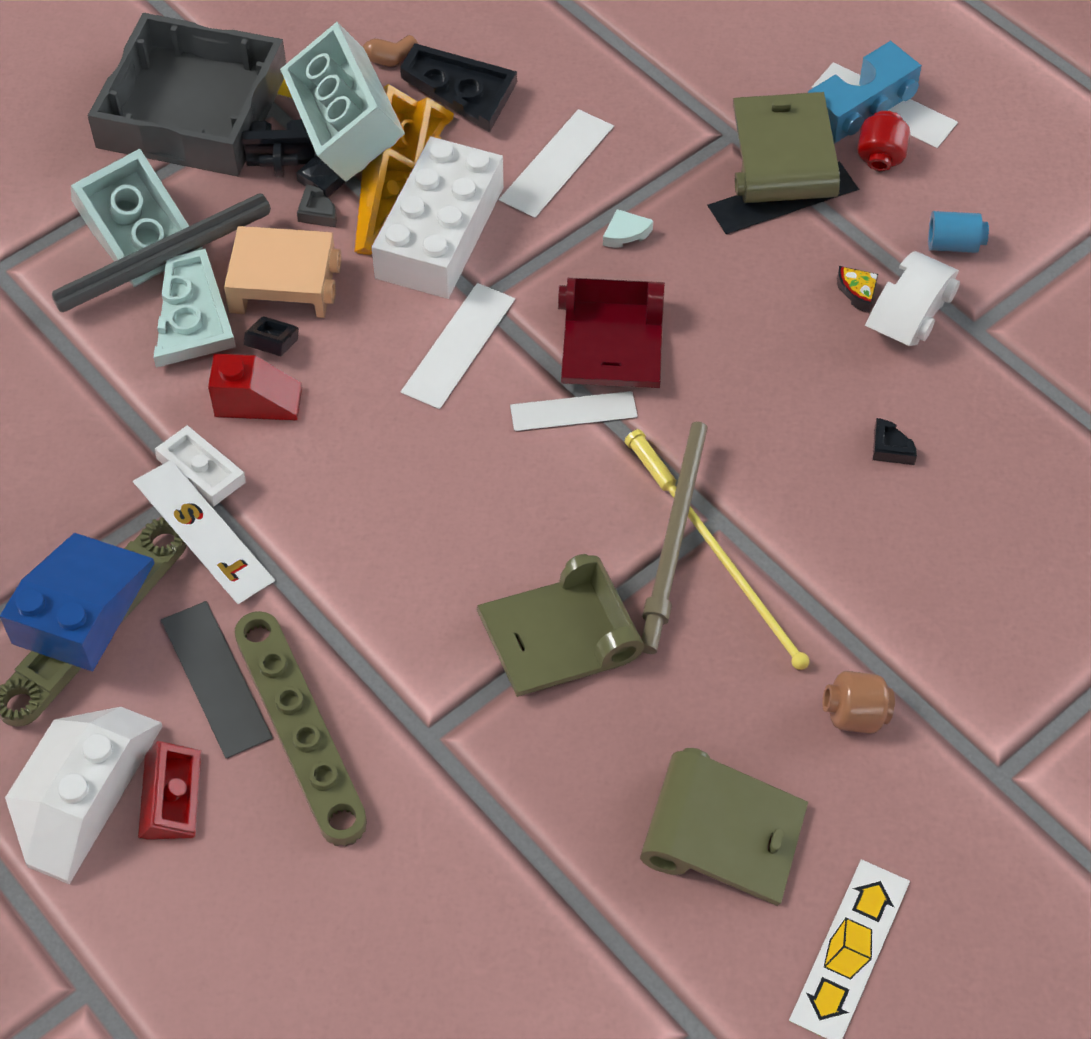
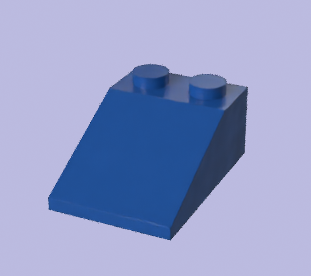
M73 533L21 580L0 614V619L11 644L93 672L155 564L154 559Z

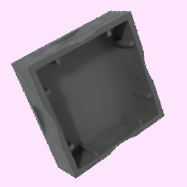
M142 13L124 47L119 65L107 78L87 115L95 147L123 154H130L141 149L147 159L239 177L246 162L245 148L242 141L243 131H249L253 121H265L284 80L280 70L286 65L283 39L238 30L213 29L190 21Z

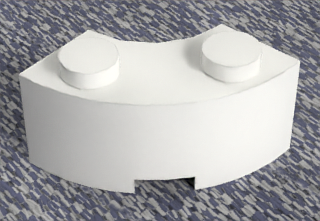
M917 251L910 253L902 261L899 268L905 270L896 284L888 281L865 326L908 346L917 345L919 340L925 341L935 322V319L932 317L943 307L944 302L950 303L953 300L960 285V281L956 280L959 270Z

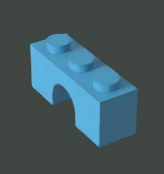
M889 41L863 57L859 81L860 86L848 84L835 74L809 90L808 93L824 92L834 144L848 135L851 136L857 133L865 119L876 112L888 111L900 102L911 99L919 88L918 82L922 65L892 41Z

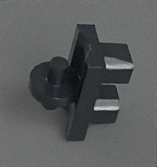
M302 119L288 122L287 130H272V124L267 121H253L250 130L243 131L242 141L245 148L247 166H274L275 177H284V166L304 165L315 157V149Z

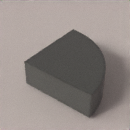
M306 184L297 210L298 222L336 227L335 205L324 195L323 190Z

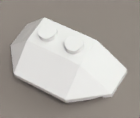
M123 707L53 720L5 797L28 868L64 883H71L142 763L146 753L162 729L161 722Z

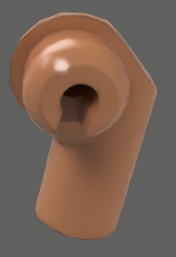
M407 35L397 43L374 38L367 41L363 48L373 63L393 67L405 60L414 43L418 44V42L412 35Z

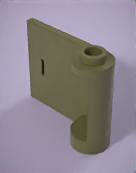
M824 92L733 98V108L742 157L741 172H736L734 178L736 196H742L744 203L838 197L840 186L839 167Z
M580 554L571 558L566 563L558 583L477 605V612L517 697L626 665L635 660L644 650V643L598 556ZM517 639L519 640L524 651H522Z
M685 748L683 751H677L671 756L640 859L648 867L670 875L684 874L691 868L778 906L783 898L808 801L712 760L706 752L700 749ZM772 835L771 843H770L769 850H768L767 847H768L769 839H770V836Z

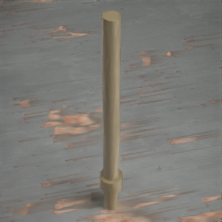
M693 422L690 427L652 595L646 599L642 614L645 620L642 634L643 652L647 654L657 653L662 627L668 623L672 604L669 601V596L708 429L707 425L702 422Z

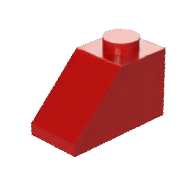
M214 354L208 389L215 417L298 420L302 393V383L256 355Z

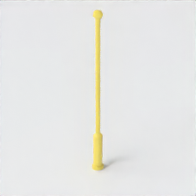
M640 429L632 431L625 438V444L635 452L661 489L669 491L674 498L677 480L645 439L646 435ZM690 506L688 518L791 655L793 667L797 670L806 669L810 662L808 655L797 650Z

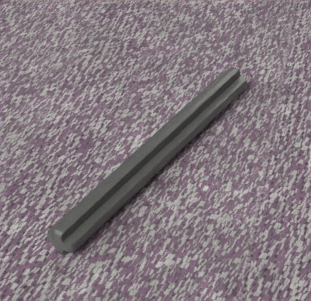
M258 193L52 292L53 302L60 312H66L166 264V260L194 251L237 230L238 226H246L269 215L271 210L270 204L264 194Z

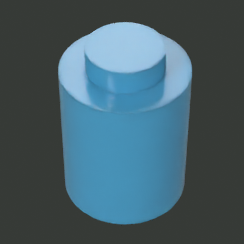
M932 211L928 229V248L930 251L978 253L980 245H987L989 223L982 221L981 213Z

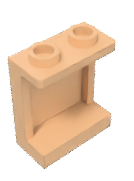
M238 226L224 285L229 313L245 314L248 299L311 303L315 306L316 317L325 318L327 303L333 304L335 300L336 285L335 280L332 279L333 273H339L341 267V250L334 248L333 232Z

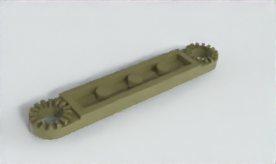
M160 517V520L153 519L151 524L147 523L145 525L146 528L142 529L140 535L134 541H130L124 548L153 558L155 564L122 622L186 549L187 545L163 517ZM161 534L175 536L174 542H171V546L169 544L166 545L167 548H164V546L159 548L157 545L154 546L152 542ZM31 651L14 669L15 673L7 682L0 685V719L7 725L15 727L32 723L81 668ZM19 694L30 696L31 700H29V705H25V709L20 708L21 711L19 712L18 709L15 712L12 709L8 710L7 704L12 697Z
M256 611L248 613L236 624V642L322 836L327 842L334 843L335 846L343 845V847L348 846L347 844L350 843L354 844L357 839H361L362 834L366 831L367 820L361 800L278 621L274 616L266 612ZM256 626L257 629L262 626L263 629L266 627L270 631V635L261 642L249 641L246 639V633L249 634L250 629L254 630ZM343 810H346L347 813L350 811L352 815H355L356 820L348 829L337 830L329 824L330 818L333 817L334 813L338 814V811L343 812Z

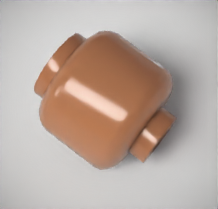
M843 671L836 677L833 685L828 684L825 687L823 693V710L830 712L833 725L841 730L874 734L882 728L883 724L890 723L894 713V691L892 688H888L883 677L876 674Z

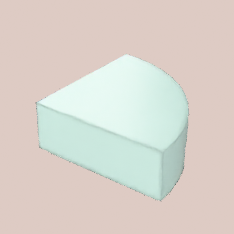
M617 209L603 236V246L619 248L623 247V243L633 242L638 239L639 241L644 240L653 230V220Z

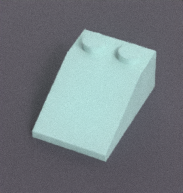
M141 149L71 185V201L92 234L114 262L189 227ZM166 264L131 280L130 283L133 287L144 283L165 271Z

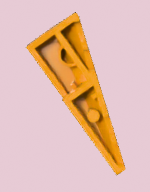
M390 84L383 88L405 134L392 147L382 152L362 170L354 250L358 254H372V245L430 136L441 139L439 135L445 125L452 121L454 116L453 112L432 99L426 97L416 101Z

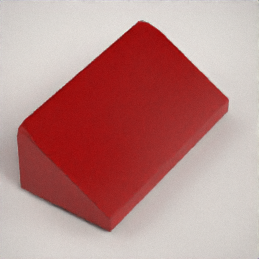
M157 741L148 750L144 759L138 838L148 840L186 839L196 836L201 750Z

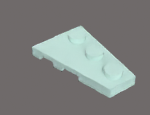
M206 249L177 255L166 260L162 289L163 304L157 327L159 333L157 346H155L153 357L156 368L235 348L234 336Z

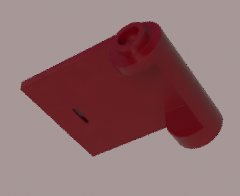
M567 278V286L559 285L558 309L566 310L561 383L660 388L665 282Z

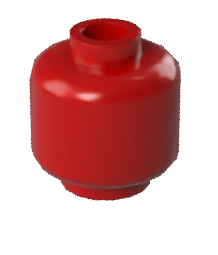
M878 111L868 117L863 122L857 146L859 157L868 163L871 169L877 171H886L891 167L901 164L907 156L910 139L909 125L899 114L892 111Z

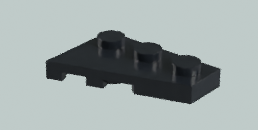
M414 43L400 67L401 79L488 132L491 131L517 84V71Z

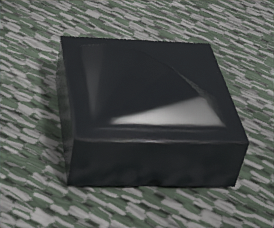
M317 155L296 172L299 183L304 186L308 184L323 190L324 195L327 197L331 196L345 183Z
M263 316L245 332L244 345L281 357L298 340L299 328Z

